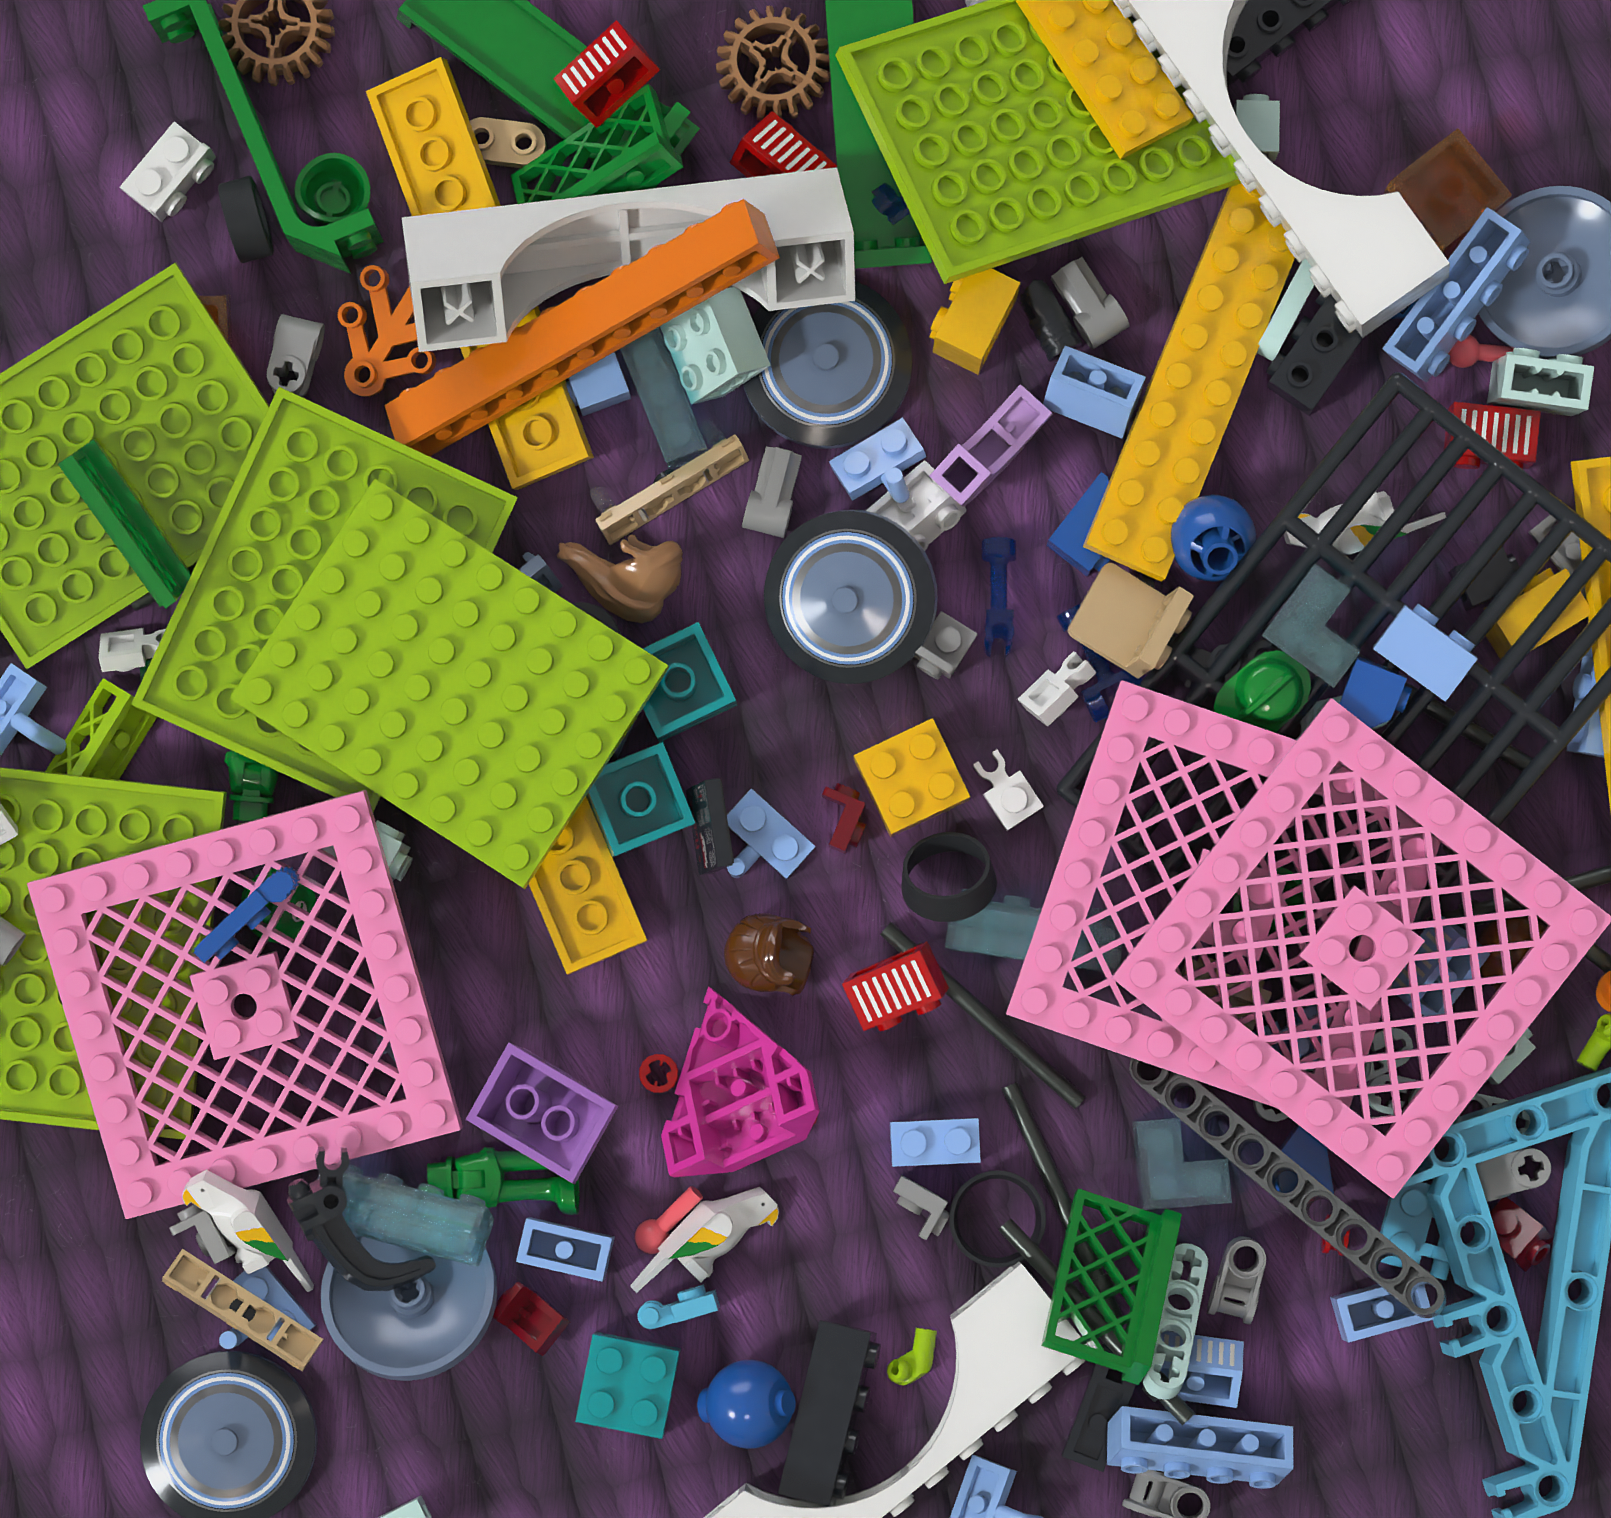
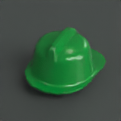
M1279 650L1264 652L1252 659L1224 684L1217 693L1214 712L1275 733L1292 719L1308 701L1311 690L1309 672L1303 662L1291 653Z

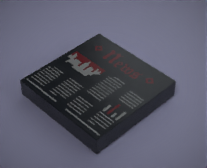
M720 778L704 780L686 790L688 806L695 820V824L691 825L699 875L718 872L732 866L734 863L722 780Z

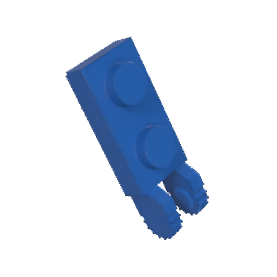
M288 866L285 868L281 867L280 870L278 869L276 873L268 877L194 948V953L200 960L205 963L215 955L221 961L240 943L234 937L236 933L245 925L253 930L271 913L266 907L269 902H282L293 892L292 890L296 889L300 880L298 878L299 874L296 873L297 870H293V867L288 868Z

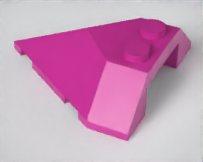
M709 986L703 1002L708 1005L701 1028L695 1027L674 1093L679 1096L671 1121L666 1120L661 1134L668 1173L672 1177L735 1172L806 1140L820 1112L811 1071Z

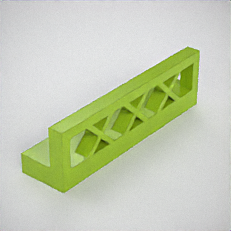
M103 678L67 735L64 752L55 755L45 772L60 774L67 772L69 775L119 780L157 716L131 705L134 696ZM111 694L117 696L108 712L102 715V709ZM90 734L89 743L84 750L80 751V744L85 736Z

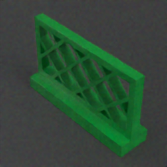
M647 84L631 96L598 128L590 122L513 173L511 179L517 204L651 189L683 168L680 155L671 146L657 93L650 84ZM646 104L638 121L631 120L635 111ZM612 128L604 144L596 143L603 132ZM625 130L633 131L625 147L617 146ZM646 133H652L646 138H644ZM577 151L569 167L562 166L566 157ZM590 154H598L590 170L583 169ZM611 156H617L611 161H609ZM542 174L535 189H528L526 183ZM556 176L563 177L555 193L548 192Z
M94 438L62 460L58 465L159 607L164 606L166 609L180 597L192 573L96 438Z
M1078 1188L1073 1198L1041 1346L1123 1372L1121 1380L1139 1385L1152 1366L1182 1214L1165 1208L1163 1213L1159 1215ZM1083 1205L1099 1210L1106 1223L1091 1229L1081 1215ZM1129 1220L1147 1226L1145 1237L1134 1243L1121 1226V1224ZM1078 1229L1081 1232L1079 1236H1077ZM1111 1229L1123 1248L1108 1255L1096 1236ZM1087 1241L1099 1260L1083 1267L1073 1250L1075 1246ZM1143 1248L1142 1254L1139 1253L1138 1249ZM1129 1255L1137 1267L1138 1273L1136 1276L1125 1281L1113 1262ZM1070 1267H1071V1269L1073 1270V1273L1068 1274V1273H1069V1269H1070ZM1104 1267L1116 1286L1100 1293L1088 1274ZM1079 1279L1090 1298L1074 1305L1065 1291V1287L1067 1284ZM1135 1285L1134 1292H1132L1130 1287ZM1121 1293L1130 1307V1312L1117 1319L1105 1300ZM1061 1305H1062V1306L1064 1307L1065 1311H1063V1312L1060 1313ZM1096 1305L1107 1324L1091 1331L1080 1312ZM1069 1317L1082 1335V1337L1074 1341L1055 1335L1057 1324ZM1125 1324H1127L1126 1331L1122 1327ZM1113 1331L1122 1345L1121 1355L1118 1356L1105 1352L1097 1338Z

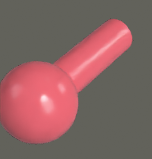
M1469 335L1462 342L1458 340L1448 354L1450 355L1449 361L1451 364L1459 368H1467L1477 361L1493 362L1506 355V352H1513V349L1509 346L1479 344L1475 337Z
M690 1186L657 1220L649 1219L640 1223L635 1231V1242L638 1248L647 1254H657L659 1252L657 1248L669 1237V1231L703 1199L700 1191L694 1186Z

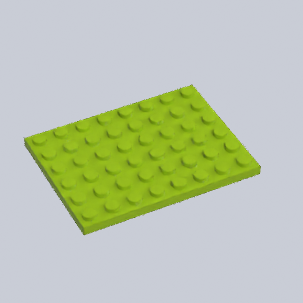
M1015 0L984 1L839 47L835 55L944 284L1241 183L1235 174L1236 169L1233 165L1236 162L1231 154L1224 158L1210 139V136H1212L1208 130L1210 124L1206 119L1199 123L1194 117L1188 125L1120 160ZM1130 16L1129 20L1133 24L1135 20L1132 16ZM1155 50L1152 54L1161 66L1158 61L1160 54ZM1180 85L1175 89L1183 101L1186 102L1187 100L1183 96L1185 89Z
M177 262L0 373V630L26 669L149 592L61 470L58 463L96 438L185 565L190 567L198 561L269 408L266 399Z
M278 387L131 705L335 798L366 790L372 812H374L380 795L235 703L230 697L374 479H377L491 553H493L518 497Z
M374 479L230 699L526 889L666 674L669 666L377 479Z
M0 767V803L18 827V835L0 845V917L26 934L23 943L15 955L5 966L2 965L0 967V1119L99 1130L27 883L223 829L227 792ZM218 877L197 882L196 884L214 893L217 888ZM181 887L153 895L172 905ZM188 891L179 910L199 920L209 902ZM139 899L113 905L112 907L130 916ZM146 903L137 921L157 932L166 913ZM97 910L85 913L88 924L91 923ZM214 910L206 923L211 928H213ZM105 914L95 932L115 943L125 925ZM174 918L164 936L184 947L194 929ZM132 929L123 948L143 958L152 940ZM202 933L191 950L193 953L195 951L194 948L206 937ZM94 943L102 967L110 952ZM159 945L149 963L170 973L179 956ZM117 956L108 974L128 985L137 967ZM186 960L176 978L192 987L190 975L203 971V969ZM144 972L135 990L155 1000L164 982ZM107 986L114 1009L122 994ZM171 987L162 1005L182 1016L191 998ZM129 998L120 1016L140 1027L149 1009ZM197 1004L189 1020L203 1027L202 1017ZM156 1014L147 1031L167 1042L176 1024ZM119 1028L125 1050L127 1051L135 1036ZM183 1029L174 1047L194 1058L201 1046V1039ZM141 1041L132 1058L152 1069L162 1051ZM168 1056L159 1073L180 1084L189 1067ZM131 1069L139 1094L147 1078ZM195 1071L186 1089L195 1094L197 1071ZM154 1082L144 1100L165 1111L174 1093ZM180 1098L172 1115L192 1126L194 1105ZM144 1112L151 1135L159 1120ZM166 1124L159 1137L184 1140L186 1135Z

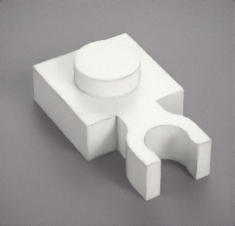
M144 628L102 633L99 648V662L102 672L115 670L125 672L137 667H144L146 659L153 658L166 629L158 630L148 635H145Z
M1073 651L1063 661L1062 667L1056 674L1048 669L1018 698V701L1028 712L1048 727L1079 697L1074 692V689L1091 679L1096 674V671L1086 660L1082 661L1078 654Z
M996 749L991 753L998 763V768L994 772H986L979 761L973 764V767L982 779L988 780L994 787L984 793L983 796L1006 831H1008L1044 806L1021 771L1010 777L1005 772V761Z

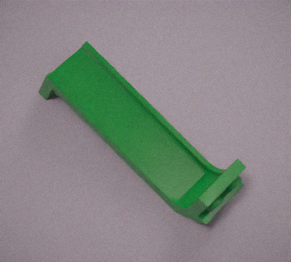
M155 0L143 5L147 18L162 43L167 41L171 43L183 42L194 35V30H200L282 230L293 249L300 254L350 273V270L345 261L346 257L352 255L353 259H360L374 253L377 250L376 245L384 241L368 208L321 227L310 226L301 221L242 77L237 69V65L231 61L228 53L229 48L224 44L222 39L224 34L219 27V22L211 3L208 4L207 0Z
M406 0L398 9L396 19L409 29L413 25L417 26L564 140L590 123L572 105L553 79L587 46L527 0ZM659 102L671 146L681 155L700 128L687 119L690 111L679 102H676L672 108ZM646 104L635 111L631 120L638 121ZM612 128L603 132L596 143L604 144ZM625 130L617 146L625 147L633 131ZM646 133L644 138H646L652 133ZM591 153L588 158L594 162L598 154ZM611 156L609 161H611L617 156Z
M825 0L836 162L854 231V269L932 263V257L835 56L839 47L914 24L912 0Z

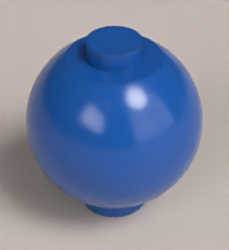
M1205 495L1191 500L1184 505V509L1171 528V544L1176 563L1188 575L1208 582L1224 580L1256 541L1254 522L1246 509L1235 500L1221 495Z
M740 1360L724 1367L713 1378L709 1388L702 1389L697 1402L701 1420L705 1423H710L712 1429L722 1440L730 1445L744 1449L760 1448L779 1438L788 1427L796 1406L795 1396L782 1373L772 1365L758 1360Z

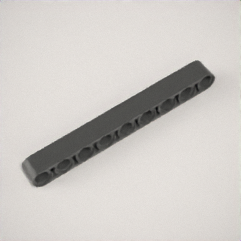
M1134 1058L1131 1059L1129 1067L1131 1077L1143 1090L1413 1314L1421 1318H1432L1443 1311L1447 1296L1445 1289L1434 1276L1200 1083L1163 1068L1157 1079L1152 1081L1144 1080L1141 1076V1068L1145 1062ZM1185 1087L1195 1089L1196 1100L1193 1105L1185 1109L1175 1106L1174 1097L1177 1091ZM1225 1115L1229 1117L1230 1121L1228 1131L1219 1137L1211 1136L1208 1132L1209 1121L1214 1116ZM1250 1143H1259L1264 1148V1156L1261 1161L1254 1165L1243 1163L1241 1155L1244 1147ZM1284 1171H1293L1298 1176L1297 1187L1289 1193H1281L1276 1190L1275 1186L1276 1178ZM1319 1199H1327L1333 1206L1331 1216L1322 1222L1312 1220L1309 1214L1312 1203ZM1358 1227L1366 1230L1367 1242L1359 1250H1349L1344 1245V1236L1351 1228ZM1396 1256L1402 1261V1271L1394 1279H1384L1379 1275L1378 1266L1385 1257ZM1422 1285H1431L1436 1288L1438 1293L1435 1304L1426 1309L1417 1307L1413 1301L1415 1290Z

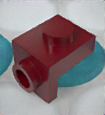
M837 783L834 790L825 786L822 797L845 807L829 843L830 848L845 854L849 845L857 848L866 827L865 823L859 821L865 808V803L858 800L860 792Z
M1507 1197L1502 1198L1490 1212L1500 1247L1506 1255L1513 1259L1519 1268L1526 1272L1532 1265H1537L1544 1260L1550 1250L1553 1238L1542 1224Z
M516 1282L512 1288H509L500 1296L493 1314V1318L497 1322L509 1328L541 1356L546 1354L570 1323L565 1316L536 1291L520 1282Z

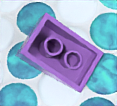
M508 1042L465 1120L575 1184L618 1106L531 1051Z

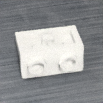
M173 122L122 183L120 188L158 220L163 222L168 215L173 217L181 210L187 200L185 194L195 182L198 184L202 183L210 175L214 168L212 161L216 156L209 146L199 142L176 122Z
M925 460L904 477L909 490V498L906 502H896L890 493L887 492L866 510L898 523L917 540L924 551L941 533L953 528L960 520V517L966 512L965 506L962 507L929 477L934 469Z

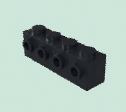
M1248 0L1239 15L1228 50L1227 86L1229 87L1238 79L1242 84L1249 81L1263 68L1260 62L1272 53L1276 58L1281 56L1296 43L1293 37L1305 27L1309 32L1315 30L1330 16L1327 10L1338 2L1345 6L1352 0Z
M1320 293L1315 301L1321 306L1312 320L1307 316L1303 317L1290 336L1297 341L1288 355L1280 351L1266 370V373L1272 376L1267 388L1308 416L1363 340L1356 329L1349 333L1335 313L1336 308L1334 305L1337 302L1331 294L1324 298Z
M820 1320L778 1494L826 1507L835 1506L837 1498L844 1499L850 1474L843 1472L847 1455L854 1456L860 1437V1430L854 1429L857 1413L865 1412L870 1396V1387L864 1386L868 1368L873 1370L876 1368L881 1344L875 1343L877 1333L828 1320Z

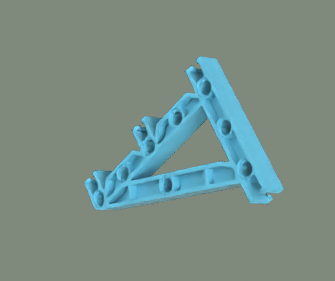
M1611 1067L1457 1117L1442 1136L1449 1143L1447 1156L1442 1160L1437 1159L1433 1148L1402 1187H1408L1434 1178L1427 1195L1454 1282L1474 1294L1469 1299L1445 1306L1440 1314L1433 1317V1323L1436 1328L1452 1326L1453 1320L1468 1317L1473 1329L1472 1333L1459 1339H1446L1439 1343L1443 1354L1455 1358L1485 1348L1479 1363L1506 1451L1525 1461L1523 1466L1482 1479L1485 1492L1489 1497L1493 1495L1497 1497L1506 1495L1505 1490L1517 1487L1521 1488L1524 1495V1500L1506 1509H1492L1493 1518H1538L1564 1508L1573 1496L1611 1244ZM1605 1084L1610 1090V1099L1602 1107L1597 1100V1092L1600 1086ZM1525 1110L1530 1117V1124L1528 1129L1521 1134L1516 1127V1118L1520 1112ZM1573 1132L1567 1145L1535 1360L1475 1164ZM1470 1221L1475 1228V1235L1473 1240L1465 1245L1461 1240L1460 1232L1463 1225ZM1578 1279L1581 1283L1582 1291L1576 1300L1571 1301L1568 1296V1287L1573 1280ZM1497 1306L1501 1312V1319L1496 1327L1490 1329L1486 1320L1487 1313L1491 1308ZM1520 1391H1524L1527 1397L1526 1406L1523 1410L1516 1413L1513 1409V1398ZM1550 1475L1553 1482L1552 1490L1546 1496L1541 1497L1539 1484L1544 1477Z

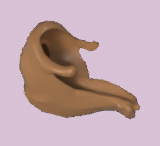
M631 534L628 537V541L623 539L620 542V546L623 552L631 554L634 558L616 565L598 557L581 544L573 542L559 543L560 551L557 554V558L573 568L587 591L605 609L626 621L638 623L652 621L661 613L664 599L671 595L680 584L683 551L681 546L675 541L669 540L658 546H651L639 541L635 535Z

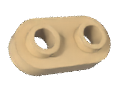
M485 117L470 120L475 135L480 132L489 134V140L485 144H478L485 164L522 168L546 152L545 137L542 131L533 124ZM523 137H527L532 141L531 146L525 150H521L516 146L517 141Z

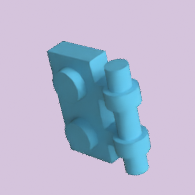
M1420 1182L1404 1187L1394 1199L1389 1197L1380 1233L1418 1264H1420L1421 1256L1434 1259L1430 1274L1435 1278L1447 1280L1450 1266L1441 1237L1437 1246L1425 1243L1431 1219L1434 1218L1427 1195L1431 1185ZM1388 1256L1381 1260L1382 1263L1402 1268V1261L1396 1256Z
M703 1284L679 1291L677 1294L679 1300L667 1305H663L656 1300H649L639 1309L637 1314L638 1321L644 1328L655 1329L718 1311L720 1304L716 1290L706 1292Z

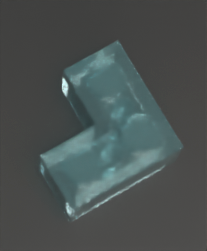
M1315 562L1262 636L1334 688L1357 658L1361 649L1326 624L1348 595L1351 587Z
M1179 1118L1132 1121L1140 1209L1148 1210L1232 1203L1228 1159L1215 1158L1184 1161Z

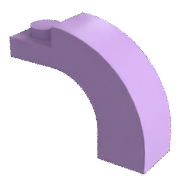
M1020 384L983 426L964 444H958L929 477L962 507L966 506L1023 450L1025 444L1053 415L1052 412Z

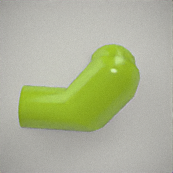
M1611 1013L1604 1014L1598 1019L1597 1027L1577 1059L1579 1064L1594 1072L1598 1069L1607 1052L1611 1050Z
M924 1328L915 1329L913 1350L892 1360L887 1366V1375L892 1382L898 1385H909L931 1370L937 1331Z

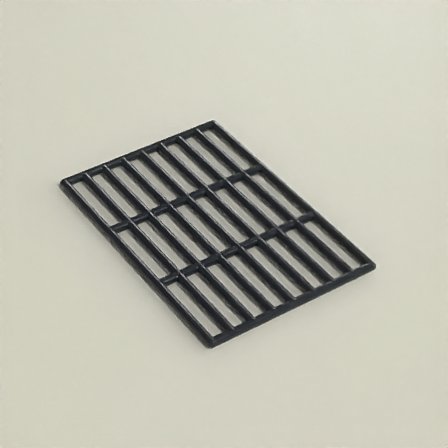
M1395 372L1382 385L1171 644L1172 651L1164 665L1159 670L1155 668L1150 670L1138 686L1156 692L1174 668L1177 667L1196 683L1182 701L1200 707L1209 695L1216 699L1217 693L1224 686V683L1221 681L1318 561L1322 559L1340 573L1341 576L1280 651L1291 653L1297 657L1355 586L1376 603L1313 678L1309 698L1303 708L1275 732L1291 738L1289 735L1386 617L1391 614L1395 618L1403 606L1406 605L1401 601L1404 595L1503 476L1523 494L1427 609L1439 618L1434 626L1439 624L1537 504L1558 521L1463 635L1475 644L1471 653L1571 532L1593 549L1491 672L1477 661L1473 664L1466 676L1479 686L1415 762L1429 774L1490 699L1494 697L1513 714L1452 786L1451 792L1464 801L1526 725L1530 726L1548 741L1485 816L1487 820L1499 828L1611 694L1610 666L1560 727L1539 712L1540 708L1611 625V597L1525 700L1504 684L1606 560L1611 563V540L1401 372ZM1398 394L1402 395L1417 407L1419 411L1318 534L1299 519L1298 516ZM1434 421L1454 437L1453 440L1353 561L1350 560L1332 544ZM1469 449L1489 466L1386 589L1370 576L1367 571L1466 450ZM1285 532H1289L1307 547L1306 550L1208 669L1204 668L1187 652ZM1388 659L1382 664V666L1398 672L1401 670ZM1422 685L1408 701L1403 713L1399 712L1380 736L1392 746H1395L1435 698L1436 694ZM1103 729L1056 787L1058 795L1075 809L1082 793L1077 787L1089 773ZM1151 738L1145 745L1143 752L1164 742ZM1164 750L1146 758L1150 767ZM1195 753L1184 767L1205 756ZM1140 763L1130 791L1145 774ZM1209 763L1188 772L1192 783L1196 781ZM1239 768L1232 778L1247 771ZM1181 776L1174 779L1163 792L1170 809L1187 792ZM1251 777L1230 787L1235 800L1252 781ZM1223 791L1206 808L1212 823L1221 819L1230 808ZM1158 799L1143 816L1142 822L1163 813ZM1365 811V818L1372 815ZM1333 812V817L1335 818L1338 812ZM1201 816L1184 837L1205 827ZM1384 818L1390 829L1389 819ZM1163 820L1145 828L1149 837ZM1377 821L1366 825L1367 833L1381 832ZM1119 822L1115 835L1128 830V828ZM1307 823L1303 828L1304 840H1314V834ZM1139 832L1117 842L1137 859L1149 854ZM1208 833L1187 843L1192 853ZM1368 839L1369 845L1374 839ZM1349 842L1338 855L1339 865L1359 856L1352 842ZM1181 846L1173 849L1165 859L1159 856L1169 878L1182 873L1179 869L1187 859ZM1287 850L1283 852L1278 860L1289 855ZM1153 860L1144 863L1161 878ZM1458 861L1435 863L1438 888L1449 887L1459 876ZM1290 862L1281 867L1291 871L1295 866L1293 862ZM1187 877L1173 884L1174 889L1179 891L1189 878ZM1333 877L1313 886L1320 902L1334 888ZM1423 896L1421 898L1414 922H1420L1432 908L1430 896ZM1224 907L1220 913L1224 914L1231 912ZM1273 946L1279 959L1278 946ZM1264 947L1260 959L1272 968L1274 965ZM1307 962L1303 965V967H1309ZM1293 965V966L1289 967V969L1299 968V967H1297L1296 965ZM1312 973L1290 976V983L1297 989L1314 982ZM1315 990L1305 994V996L1315 998Z

